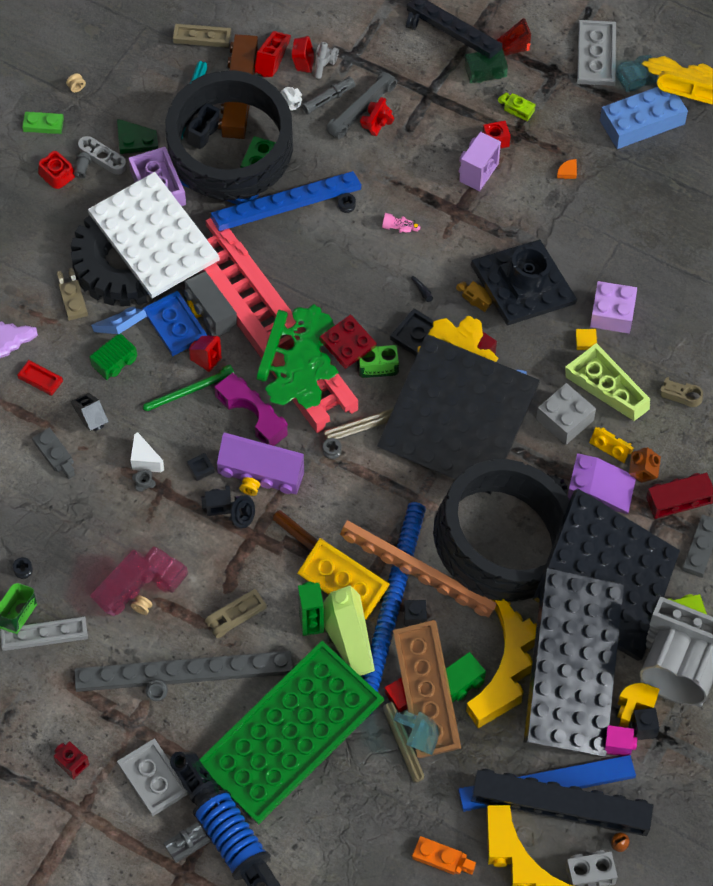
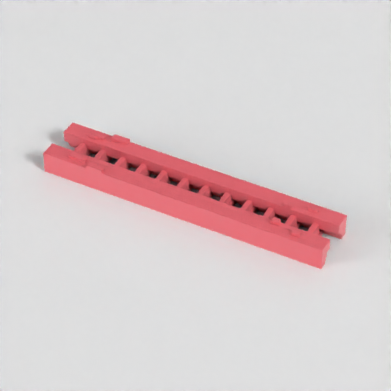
M209 218L206 220V226L213 236L207 240L214 249L221 245L224 250L217 253L220 258L219 261L198 273L207 272L237 313V326L259 356L263 358L274 323L263 327L261 322L272 316L276 318L278 310L288 313L285 324L287 329L294 326L296 321L293 319L292 311L230 229L218 231L212 219ZM229 260L233 261L234 264L226 269L221 270L219 268V265ZM242 273L245 278L232 285L229 280ZM252 287L255 293L242 299L239 294ZM260 302L265 304L266 307L255 313L250 309ZM300 327L297 328V331H294V333H303L305 329ZM287 335L280 339L278 347L288 350L294 346V340L291 335ZM276 352L272 366H284V355ZM281 373L282 377H287L286 374ZM336 374L329 380L320 379L316 381L322 392L329 390L331 395L323 398L318 406L305 409L297 402V398L292 399L316 433L323 431L326 423L330 422V416L326 411L340 405L345 413L349 411V413L353 414L358 411V399L339 374Z

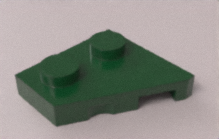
M117 119L120 154L148 152L158 149L157 130Z

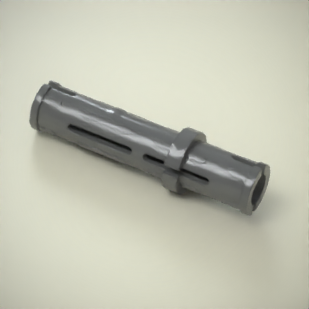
M348 76L343 81L332 84L329 89L302 103L304 112L310 114L336 97H342L343 93L355 87L354 80Z

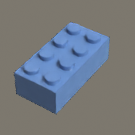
M655 87L603 106L600 122L616 149L684 125L688 110L679 95L664 92Z

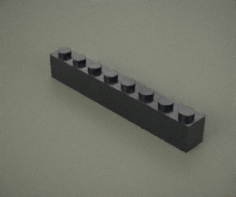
M491 769L477 770L471 802L510 805L511 810L647 836L650 831L654 804H649L648 801L643 799H636L634 801L626 799L623 795H604L602 791L592 790L591 792L583 791L578 786H570L568 788L560 786L557 782H538V779L532 777L525 779L517 778L515 774H497Z

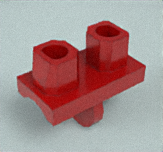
M380 97L378 102H370L368 106L370 116H362L360 123L362 128L370 130L372 136H377L385 124L391 125L394 117L392 110L386 105V98Z

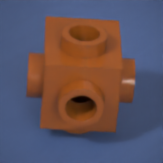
M648 447L632 452L629 474L641 483L657 479L661 456Z

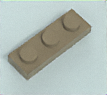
M175 24L173 43L229 48L231 28Z

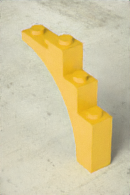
M502 599V601L492 600L497 603L494 610L499 617L503 629L505 645L499 669L492 681L479 695L470 700L466 707V712L478 729L522 703L523 690L517 681L530 674L533 661L529 654L525 652L534 648L537 624H533L530 618L523 621L519 612H514L510 606L511 603L505 601V599Z
M510 805L487 806L488 865L494 864L495 867H505L507 864H511L512 886H572L550 875L526 852L515 831Z

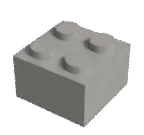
M565 383L538 407L536 420L563 444L567 445L594 421L596 408Z

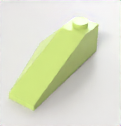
M351 585L331 592L323 602L325 630L343 660L355 672L362 676L375 671L360 594Z

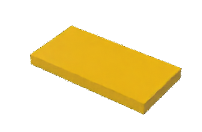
M319 538L297 573L309 582H319L321 590L328 595L333 591L351 585L361 596L365 620L369 618L390 585L322 538Z

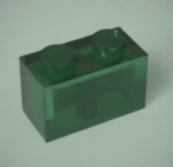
M503 49L490 59L479 52L465 54V69L470 83H481L487 80L507 77L508 64Z

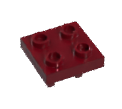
M351 314L319 338L321 343L345 369L377 345L374 339Z

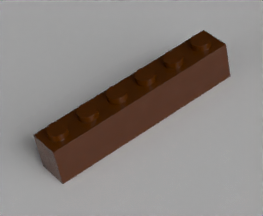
M235 34L234 42H230L232 57H228L227 65L230 70L254 74L258 51L257 36ZM239 102L221 103L223 118H219L218 129L222 130L223 138L245 139L250 105Z

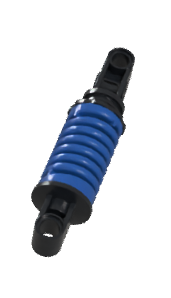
M175 752L171 756L170 765L181 780L183 787L188 791L191 802L196 805L193 815L203 824L207 835L211 838L212 843L216 845V849L230 868L234 880L244 879L248 886H280L279 881L266 864L270 860L271 855L263 849V845L258 842L259 839L254 835L253 830L249 828L250 825L248 822H245L244 816L240 815L241 811L239 808H236L235 802L231 799L230 792L218 789L219 785L216 781L212 780L210 773L203 766L196 753Z

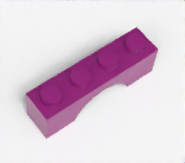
M232 373L215 386V397L228 410L245 408L257 416L258 422L255 426V435L262 443L275 446L288 435L286 420L281 416L278 417L271 405L265 404L259 394L247 386L242 377L238 378Z

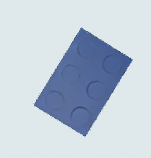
M178 291L143 308L145 309L147 319L172 357L190 348L191 344L201 336H207Z

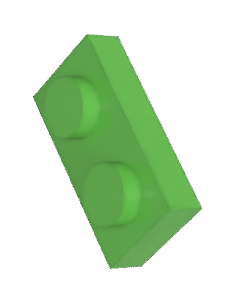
M25 112L23 132L61 134L64 116L63 114Z

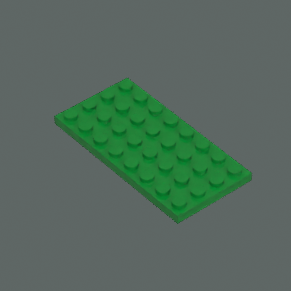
M321 641L199 760L210 773L211 778L223 790H228L231 798L259 825L384 701V698L326 643Z

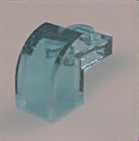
M407 711L404 714L396 712L394 721L413 728L406 745L432 755L439 736L435 721L422 712H419L418 716Z

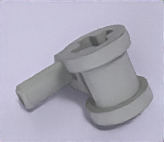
M321 42L318 45L315 54V78L320 79L322 77L323 67L328 62L332 65L336 63L339 54L338 48H329L326 42Z

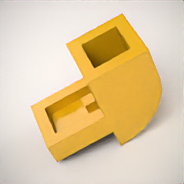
M635 683L627 686L620 694L618 705H621L617 716L621 718L619 726L628 728L634 710L654 708L660 689L644 683Z

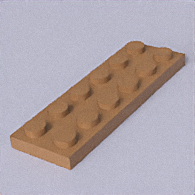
M432 620L393 630L417 758L461 749L436 621Z

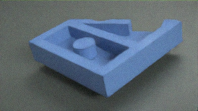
M130 307L91 326L93 331L97 333L120 334L147 317L145 309Z

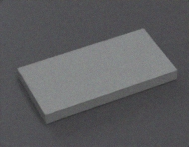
M579 20L577 84L615 86L616 22Z

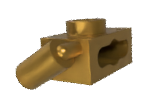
M472 281L469 286H467L466 282H460L456 286L458 291L463 292L462 297L469 301L472 306H476L484 312L493 303L485 288L475 281Z

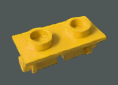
M595 427L589 442L622 463H625L628 454L630 455L634 449L631 443H627L620 438L616 439L615 435L605 430L604 427L602 429Z

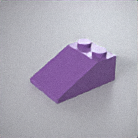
M577 453L568 498L570 500L573 491L580 489L614 511L628 514L636 479L628 472L599 458Z

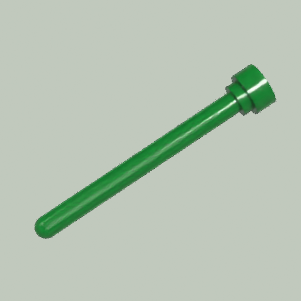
M230 364L222 367V370H219L220 373L145 403L143 410L150 411L222 381L234 373V370Z

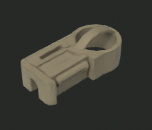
M667 377L664 381V386L661 387V397L689 407H697L703 401V391L697 385L688 383L683 385L670 381L669 377ZM689 392H696L700 395V397L698 399H693L687 396L686 394H688Z

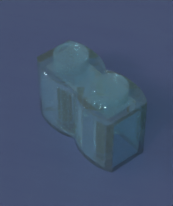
M642 55L635 61H625L618 66L616 76L626 92L635 91L642 86H648L657 82L659 75L651 74L648 72V68L641 64L643 61L653 58L651 55Z

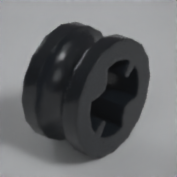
M410 11L406 21V28L412 27L413 30H416L420 14L414 15Z
M350 193L342 194L338 199L340 211L350 213L355 210V197Z
M21 557L14 561L13 570L17 578L26 579L31 576L33 568L28 558ZM21 565H25V571L20 570Z

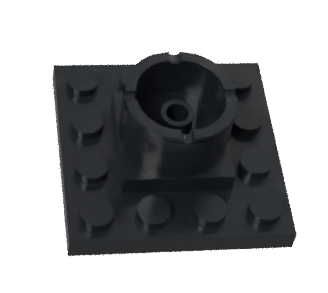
M540 239L471 261V267L507 326L575 305L578 300Z

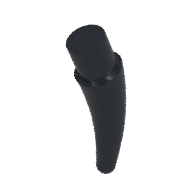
M412 276L411 279L419 289L422 297L425 298L426 302H431L433 300L431 291L415 276Z

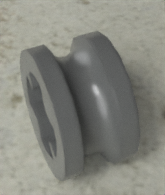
M330 438L323 443V454L326 458L336 459L340 456L341 443L339 440ZM331 446H335L333 452L329 451V448H331Z

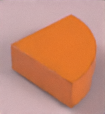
M576 159L564 162L558 169L557 179H576Z

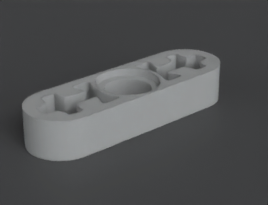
M90 136L82 137L79 140V152L88 153L91 160L115 175H120L126 171V160L120 154ZM104 152L107 154V157L98 158L97 155Z

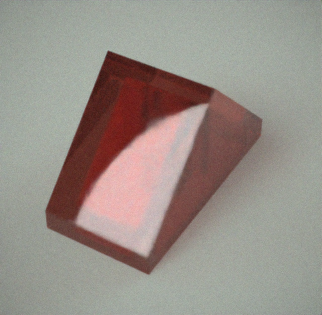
M521 19L497 39V41L502 43L501 54L503 56L530 50L531 32L526 19Z

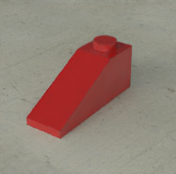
M276 31L270 34L257 51L254 73H258L263 77L274 76L285 54L291 35Z

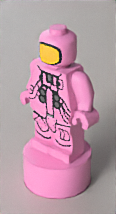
M385 213L382 224L384 229H399L400 233H409L411 229L415 232L420 230L419 224H413L412 221L407 220L403 216L401 219L394 218L393 214Z

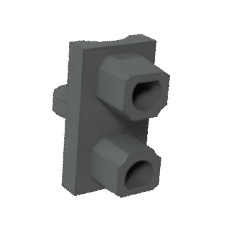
M199 822L164 842V846L174 862L177 863L210 843V839L203 831Z

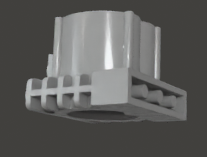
M660 596L650 622L646 639V648L650 649L641 669V679L639 682L659 688L658 695L671 701L702 707L713 684V617Z

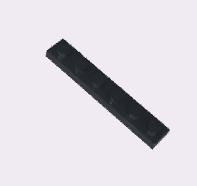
M412 0L407 4V11L413 12L414 15L420 14L422 20L489 59L502 50V43L428 0Z

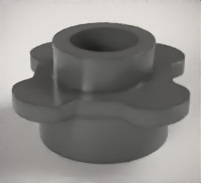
M141 470L132 476V480L136 483V490L139 492L146 488H154L156 485L150 470Z

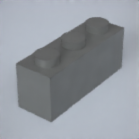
M206 271L185 281L184 295L188 301H192L197 314L202 315L208 329L212 328L217 335L225 331L224 329L237 325V313Z

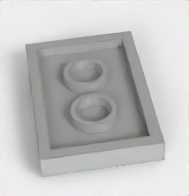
M155 738L117 761L118 766L152 817L189 794L172 769L170 760Z

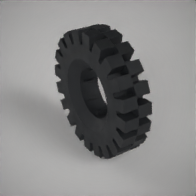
M90 215L84 219L85 227L82 225L78 226L75 231L76 238H72L71 242L72 264L76 280H79V285L85 292L89 290L90 296L96 300L103 296L105 304L114 306L115 301L120 300L121 307L131 306V299H135L137 305L147 303L146 296L149 294L130 269H116L105 260L106 255L109 254L108 252L113 246Z

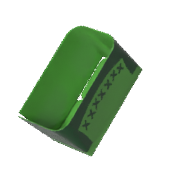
M397 345L376 346L357 360L358 375L361 378L397 375L399 373ZM396 355L392 360L382 358V356ZM375 357L371 362L362 360V358Z
M15 583L10 587L0 602V629L18 634L37 606L33 588L20 583ZM21 603H26L21 612L18 614L15 610L16 606Z

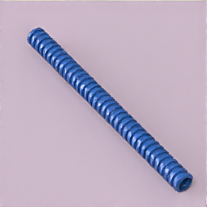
M411 502L407 506L408 509L406 510L403 527L401 528L402 532L397 544L398 549L413 557L426 507L417 502ZM393 564L389 574L390 578L388 579L390 585L384 593L385 596H383L382 607L378 615L379 619L375 626L376 631L372 638L373 643L370 645L375 671L362 675V678L377 692V689L380 687L379 683L383 676L382 671L385 668L384 665L388 657L387 653L391 645L390 641L394 634L393 630L396 626L395 623L399 615L398 611L402 603L401 599L403 598L409 575L400 571Z

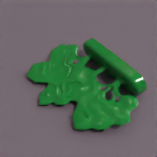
M315 304L309 308H295L292 315L296 324L288 329L285 326L288 313L283 310H278L256 378V380L265 382L268 379L270 370L275 372L276 380L265 388L267 394L271 397L270 402L285 405L293 398H297V402L305 409L318 406L321 401L322 391L316 381L319 379L329 380L339 373L336 367L330 364L331 359L328 354L320 351V347L323 344L319 338L335 326L333 319L329 314L322 313L321 308ZM299 321L304 322V324L299 325L298 323ZM297 328H306L303 333H294V331L298 330ZM282 335L292 336L294 340L292 349L285 350L278 347ZM276 352L284 355V366H272ZM281 373L286 374L287 377H282Z

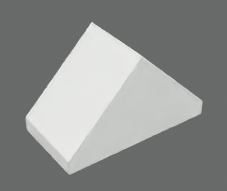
M138 432L134 434L131 454L132 470L164 471V463L161 457Z

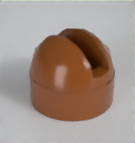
M622 832L613 835L611 840L612 848L617 852L625 851L629 846L628 836ZM624 838V840L616 844L615 841Z

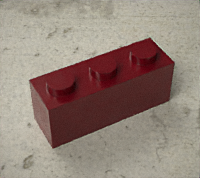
M707 472L703 474L695 473L688 478H677L670 481V483L651 486L648 488L646 499L654 519L712 504L713 485Z

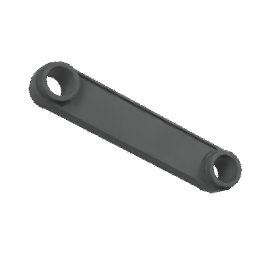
M382 72L373 86L337 119L333 118L328 123L326 130L329 134L338 139L343 138L348 128L368 110L370 102H376L386 92H391L396 87L397 79L390 73Z

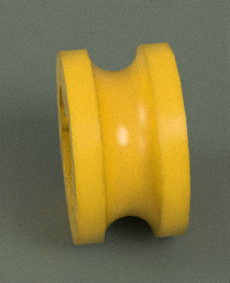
M243 478V484L239 488L240 491L250 496L257 495L260 483L253 478Z

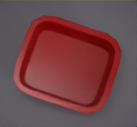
M310 37L295 38L292 48V59L297 71L312 73L314 49Z
M57 151L49 153L46 158L39 161L38 174L55 189L62 188L75 178L71 163Z

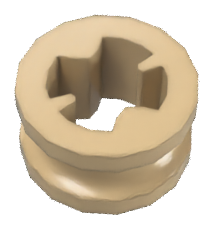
M77 73L71 75L67 79L66 84L75 93L81 91L85 87L86 82Z
M137 595L135 602L131 604V607L136 612L147 615L149 613L148 608L153 606L149 599Z

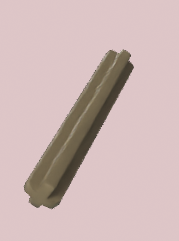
M394 408L324 431L325 439H339L388 422Z
M389 702L383 705V711L412 780L417 783L424 779V773L393 702Z

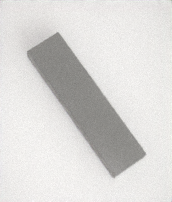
M86 617L23 625L18 634L0 629L2 651L88 639Z

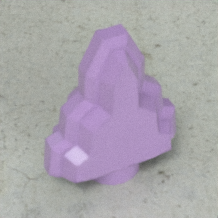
M1 321L0 358L10 355V352L17 350L22 343L30 342L37 337L36 327L26 325L17 327L13 323L4 324Z

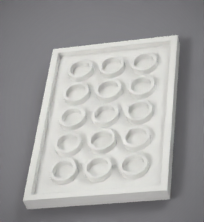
M155 172L88 209L89 215L151 298L156 297L220 260L217 252Z

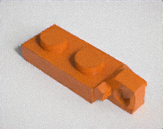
M420 836L412 855V859L453 875L455 873L460 874L461 871L472 875L476 867V862L467 859V855L461 851Z

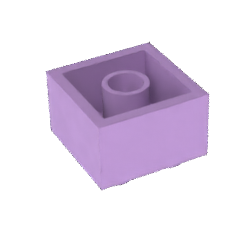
M482 132L476 138L474 137L469 144V149L463 151L460 156L459 182L480 191L499 164L501 141Z
M598 281L590 327L630 334L637 287Z

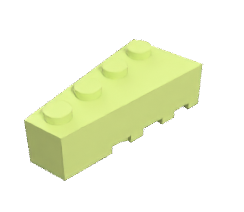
M597 343L565 367L567 379L633 421L650 409V398Z

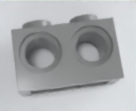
M600 850L593 852L592 855L583 856L582 854H577L567 859L565 867L570 885L610 886L616 884L618 876L612 852ZM603 864L608 870L600 871L596 866ZM581 868L585 871V874L578 875L574 870Z

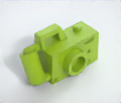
M505 92L498 98L500 104H505L504 111L527 122L535 111L536 104L512 93L509 95V93Z

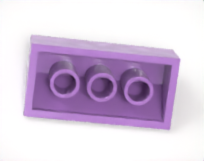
M223 433L217 460V470L219 474L226 478L234 477L242 481L243 478L249 477L257 480L264 488H274L285 494L292 493L297 495L304 476V454Z

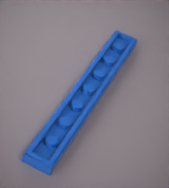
M631 755L517 778L525 779L532 777L538 779V782H557L563 787L578 786L583 789L633 779L636 777ZM474 786L458 789L463 812L489 806L471 802Z

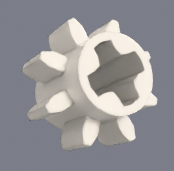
M286 87L280 92L286 99L291 111L300 107L302 94L298 88L294 90L293 87Z

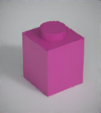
M608 725L605 744L606 754L616 756L631 755L632 750H636L637 737H633L634 729Z

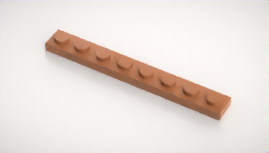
M348 520L341 530L340 535L347 542L355 543L361 546L365 552L379 556L383 562L397 566L403 573L413 575L421 583L431 585L443 595H449L460 605L474 609L475 613L480 616L489 618L497 605L492 600L469 591L458 581Z

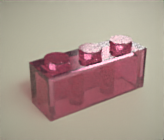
M134 549L90 596L107 614L112 616L118 615L124 610L125 604L139 594L142 586L154 578V574L158 570L142 553Z

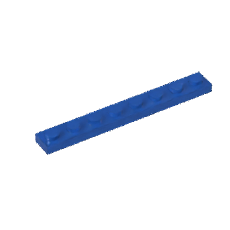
M352 171L211 212V219L218 231H222L341 196L344 193L361 190V182Z

